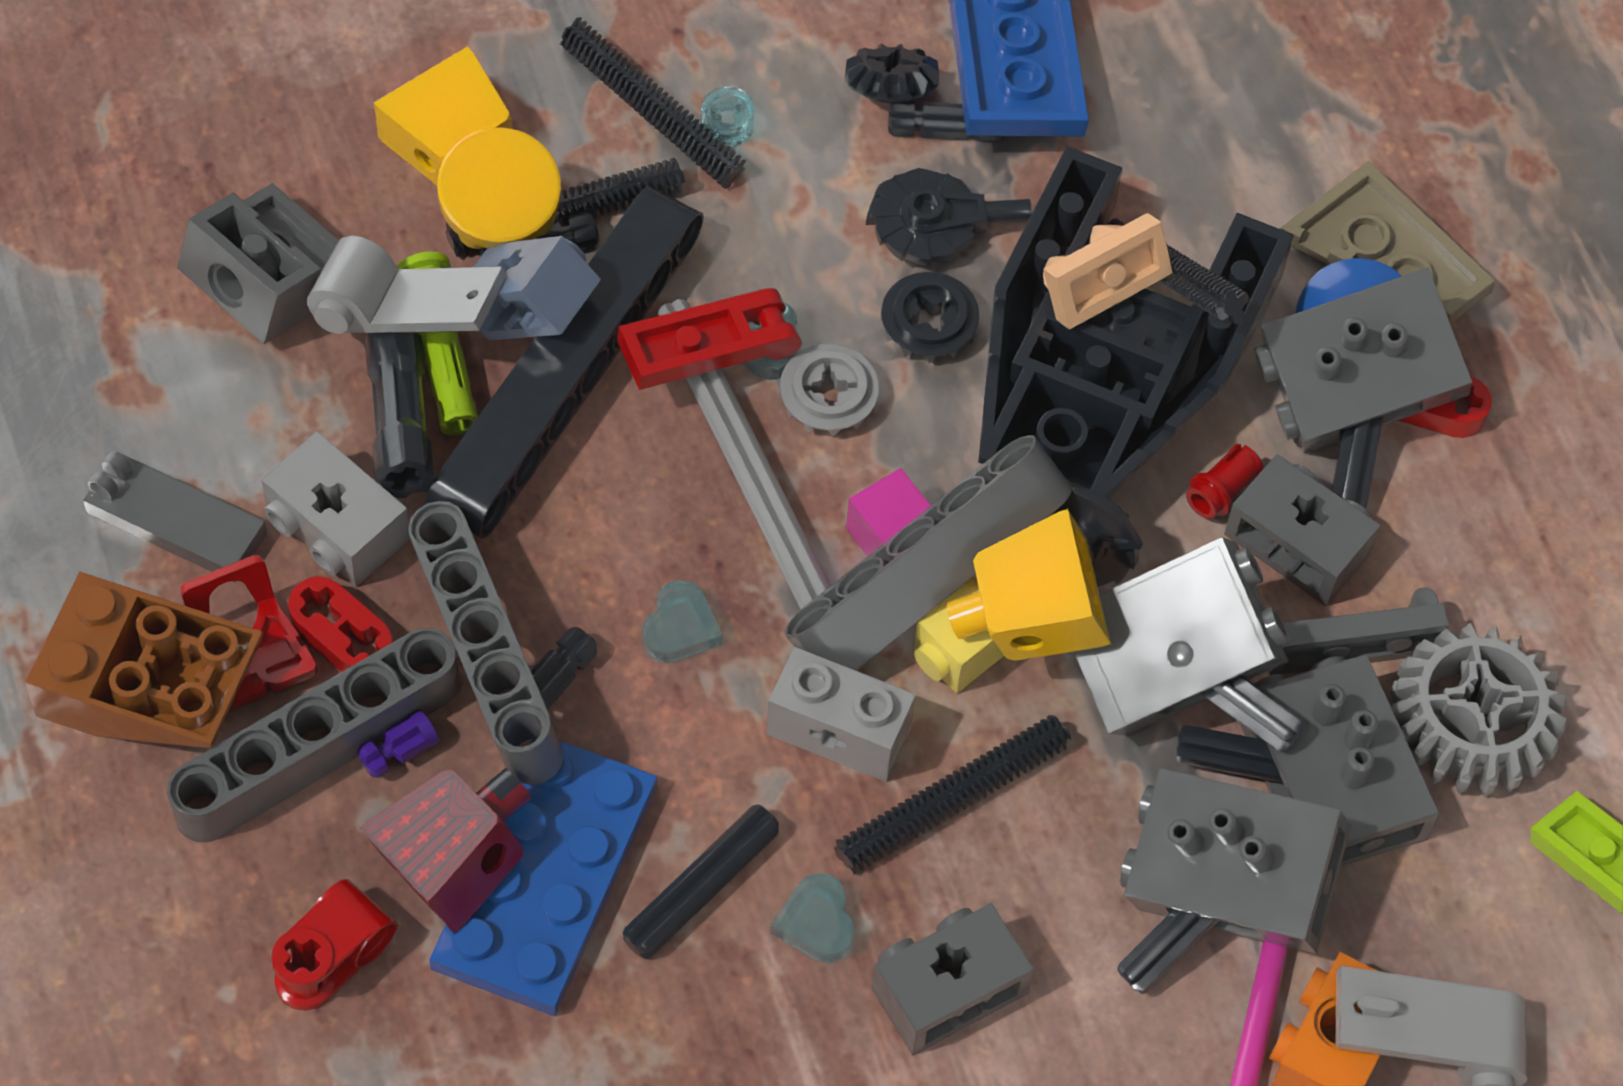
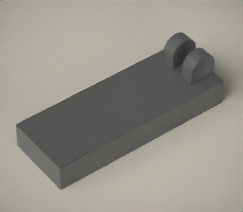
M109 452L101 463L103 472H95L88 482L90 491L83 500L88 514L211 572L253 556L267 534L264 520L119 452Z
M1423 587L1413 593L1410 604L1406 608L1284 623L1290 642L1282 645L1289 662L1269 670V676L1309 671L1318 662L1335 656H1342L1345 660L1367 654L1371 663L1405 659L1408 656L1413 657L1416 646L1423 639L1434 643L1437 634L1449 628L1444 604L1439 603L1437 594L1432 589Z

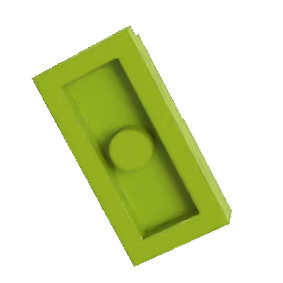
M1576 791L1530 827V843L1623 915V826L1579 791Z

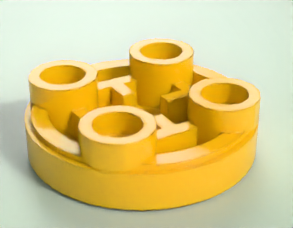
M510 128L482 129L462 138L446 154L438 173V201L445 220L458 234L460 241L473 249H489L508 242L533 240L538 236L546 234L552 228L560 203V173L550 152L532 136Z

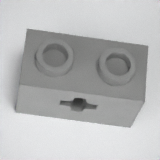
M317 431L261 479L266 501L264 513L270 523L284 536L291 537L295 534L307 544L310 555L327 574L335 576L337 573H340L355 587L360 585L410 540L407 508Z
M794 647L768 701L766 735L887 782L911 730L916 694Z

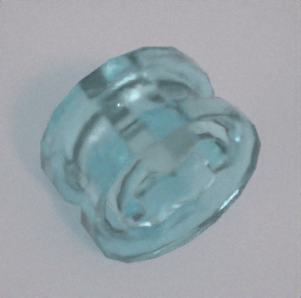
M724 86L712 90L702 101L701 123L705 124L703 130L709 128L708 135L714 132V138L720 137L719 143L725 142L724 147L741 145L753 133L755 106L752 98L745 91L736 87ZM733 111L735 122L723 123L720 112Z

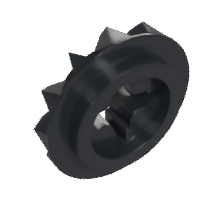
M881 43L877 49L862 48L858 50L857 55L846 60L845 82L853 91L870 100L892 104L907 103L932 93L938 87L940 82L938 60L926 56L925 51L919 48L909 50L905 49L902 44L897 47H887Z
M919 272L900 279L888 290L882 303L880 320L885 328L887 341H894L899 345L905 357L910 353L925 356L930 363L936 356L949 354L955 358L960 348L967 343L973 342L979 323V308L972 292L959 280L943 273ZM918 304L922 310L926 309L931 316L942 314L939 326L940 331L937 328L933 329L928 322L917 324L920 313Z

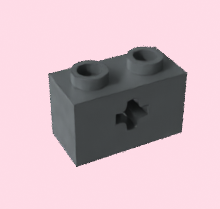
M1276 454L1233 503L1224 535L1242 548L1247 546L1255 557L1327 607L1369 557L1381 525L1375 522L1360 504L1352 500H1344L1323 486L1309 469L1299 464H1292L1279 454Z
M992 903L975 912H972L970 908H963L950 914L936 927L937 932L916 943L913 939L907 938L891 945L881 953L878 958L879 962L874 965L871 989L912 1056L1028 994L1034 969ZM943 968L945 973L936 976L937 969ZM961 972L960 978L955 980L952 975Z

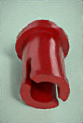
M1239 443L1233 445L1229 452L1207 473H1198L1190 479V488L1186 492V499L1190 507L1205 519L1226 515L1231 511L1232 500L1264 469L1260 457L1249 446L1244 445L1241 447Z

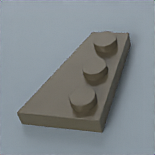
M1370 161L1366 162L1280 227L1281 230L1294 234L1291 247L1326 265L1351 258L1371 259L1388 265L1401 276L1429 267L1450 324L1492 292L1495 283L1494 278Z

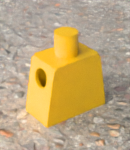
M468 46L374 102L379 139L436 186L443 159L449 150L462 138L487 128L501 127L513 129L509 111L473 51Z
M1068 509L1057 512L978 552L974 557L973 563L980 592L949 601L946 604L952 629L958 639L988 630L991 638L1006 659L1013 661L1098 648L1111 644L1087 540Z

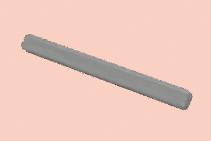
M678 299L672 303L664 304L658 310V314L660 316L688 309L691 306L687 301ZM718 369L686 378L800 609L804 608L831 585L723 370Z

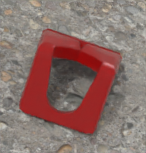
M260 555L250 556L187 581L181 586L184 606L210 614L211 593L218 586L230 581L244 583L258 605L256 620L252 628L262 631L263 637L228 712L264 698L267 695L268 689L274 693L315 677L318 672L317 664L307 646H301L299 633L274 597L267 567Z

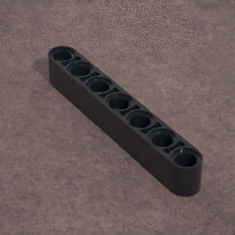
M650 186L642 189L588 263L590 268L601 279L562 334L537 336L534 338L436 475L429 489L426 504L436 501L450 502L458 506L462 511L472 534L480 538H486L491 534L620 352L621 348L617 342L619 326L641 321L693 248L703 225L704 215L702 212Z

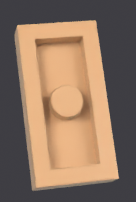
M1146 213L1124 226L1097 225L1092 229L1090 244L1068 256L1049 258L1044 268L1043 280L1050 293L1056 320L1068 329H1071L1171 275L1173 271L1162 223L1149 213Z

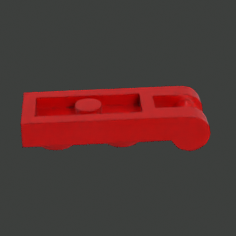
M775 288L761 289L619 326L617 342L639 390L767 356L774 360L784 359L798 351L802 345V340L795 325L785 321L783 314L786 306L779 291ZM753 322L755 325H760L761 328L751 331L748 323Z

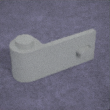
M347 236L342 237L334 247L308 295L307 306L320 327L336 334L345 332L480 331L486 317L490 314V309L507 274L503 267L398 269L389 254L375 242L363 237Z
M1340 966L1336 970V1048L1458 1066V1079L1466 1086H1521L1527 1081L1526 1001L1521 995L1506 990ZM1354 1006H1358L1362 1010V1013H1357L1354 1009Z

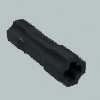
M416 332L367 333L365 337L367 375L372 381L376 438L373 443L375 481L380 483L393 497L405 499L414 493L426 492L434 480L432 446L426 434L422 377L425 372L423 344L421 336Z

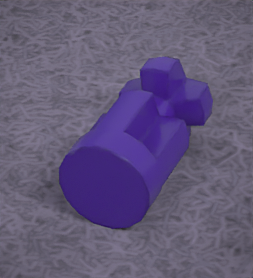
M418 710L404 721L382 733L385 744L377 748L372 741L366 742L358 748L357 752L365 770L372 777H381L389 772L386 761L394 757L399 763H405L440 742L427 716L421 710Z

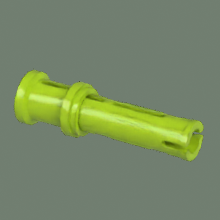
M421 252L406 257L398 264L397 268H451L449 258L443 253ZM458 331L416 332L421 336L426 367L438 411L440 430L443 434L449 436L466 434L479 415L473 401Z

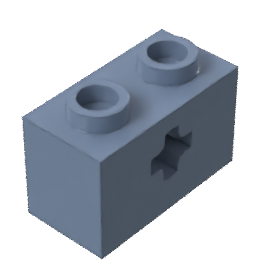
M563 236L508 242L493 248H487L474 267H503L507 277L480 331L489 341L560 335L601 279L585 262L586 257L583 251Z

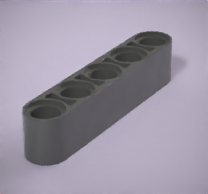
M1023 436L1012 441L802 608L787 624L785 636L794 647L856 671L974 577L976 572L973 560L978 552L1044 520L1054 513L1070 496L1072 491L1071 484L1035 436Z
M436 501L427 503L419 508L411 517L408 526L409 536L505 767L521 784L536 785L544 783L556 775L564 759L562 745L464 514L458 506L450 502ZM491 638L487 642L478 644L484 639ZM514 688L508 693L498 695L505 689ZM537 739L528 746L519 747L526 740Z
M420 628L412 631L183 764L172 774L167 787L168 799L178 830L187 839L195 842H211L219 839L358 757V748L366 742L372 741L375 746L384 741L383 732L404 721L416 711L421 710L427 716L446 705L454 698L459 688L456 648L452 639L444 632L434 628ZM424 663H436L442 666L439 671L432 674H420L414 671L419 665ZM370 695H380L387 699L376 707L358 705L363 698ZM314 728H324L331 731L325 738L318 741H308L301 738L307 731ZM258 761H267L274 764L271 769L260 775H250L244 772L248 766ZM200 795L216 797L215 801L208 807L202 809L186 807L188 802L194 797Z

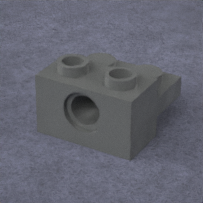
M271 183L244 200L232 192L190 217L177 268L260 342L266 344L308 316V295L339 240L277 186Z

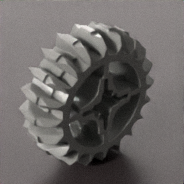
M1469 623L1466 627L1462 628L1458 638L1446 628L1443 632L1437 634L1434 643L1423 639L1416 646L1413 657L1408 656L1407 659L1402 661L1397 673L1399 679L1394 681L1390 690V701L1395 703L1392 706V711L1401 727L1408 746L1416 747L1413 757L1418 767L1427 763L1435 767L1431 776L1433 784L1444 780L1446 775L1456 778L1455 785L1458 794L1467 791L1471 781L1477 782L1486 797L1494 792L1498 781L1511 792L1519 787L1523 776L1530 780L1537 777L1544 767L1543 762H1548V760L1554 758L1559 748L1557 739L1562 737L1567 725L1566 718L1561 715L1567 705L1566 694L1554 691L1559 682L1558 671H1540L1544 662L1543 651L1528 656L1521 652L1523 647L1522 635L1511 640L1510 644L1500 641L1497 625L1488 630L1485 638L1478 637L1472 624ZM1449 676H1461L1458 687L1445 688L1443 694L1429 695V688L1438 681ZM1513 724H1526V733L1518 739L1507 744H1495L1498 732L1510 731Z

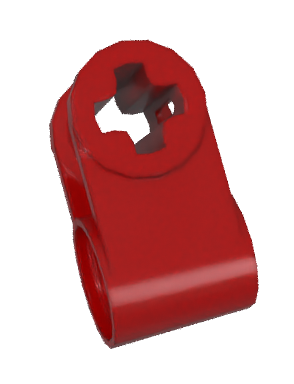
M349 879L338 881L317 900L310 911L286 933L281 935L273 945L271 960L275 972L274 982L277 995L284 1004L292 1009L307 1011L320 1007L353 975L374 961L386 949L397 932L398 923ZM298 966L299 969L292 973V969ZM313 966H316V970L309 971Z

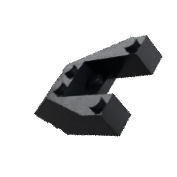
M1066 146L995 285L978 463L984 464L1002 448L1020 437L1035 436L1071 484L1072 488L1079 487L1091 493L1107 496L1106 500H1108L1226 385L1260 325L1283 276L1294 234L1238 212L1236 213L1209 271L1211 270L1216 275H1219L1220 278L1226 279L1231 284H1234L1235 287L1242 289L1243 292L1245 291L1249 296V302L1242 308L1246 318L1236 325L1227 319L1220 321L1219 318L1217 319L1194 303L1191 307L1145 288L1081 324L1068 329L1056 320L1050 293L1043 280L1045 265L1051 257L1068 256L1090 244L1093 227L1107 225L1116 206L1123 167Z

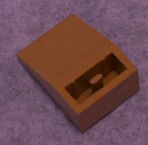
M79 571L25 681V685L36 717L96 737L212 748L261 642L263 632Z

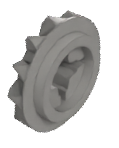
M836 344L815 345L802 350L787 363L780 380V398H782L786 407L788 418L795 417L802 422L808 433L816 428L828 430L834 437L841 429L851 426L858 430L862 421L870 413L875 412L879 396V380L871 363L857 351ZM825 374H830V382L834 383L835 390L842 391L838 393L834 406H829L828 402H825L824 395L817 393L821 391Z

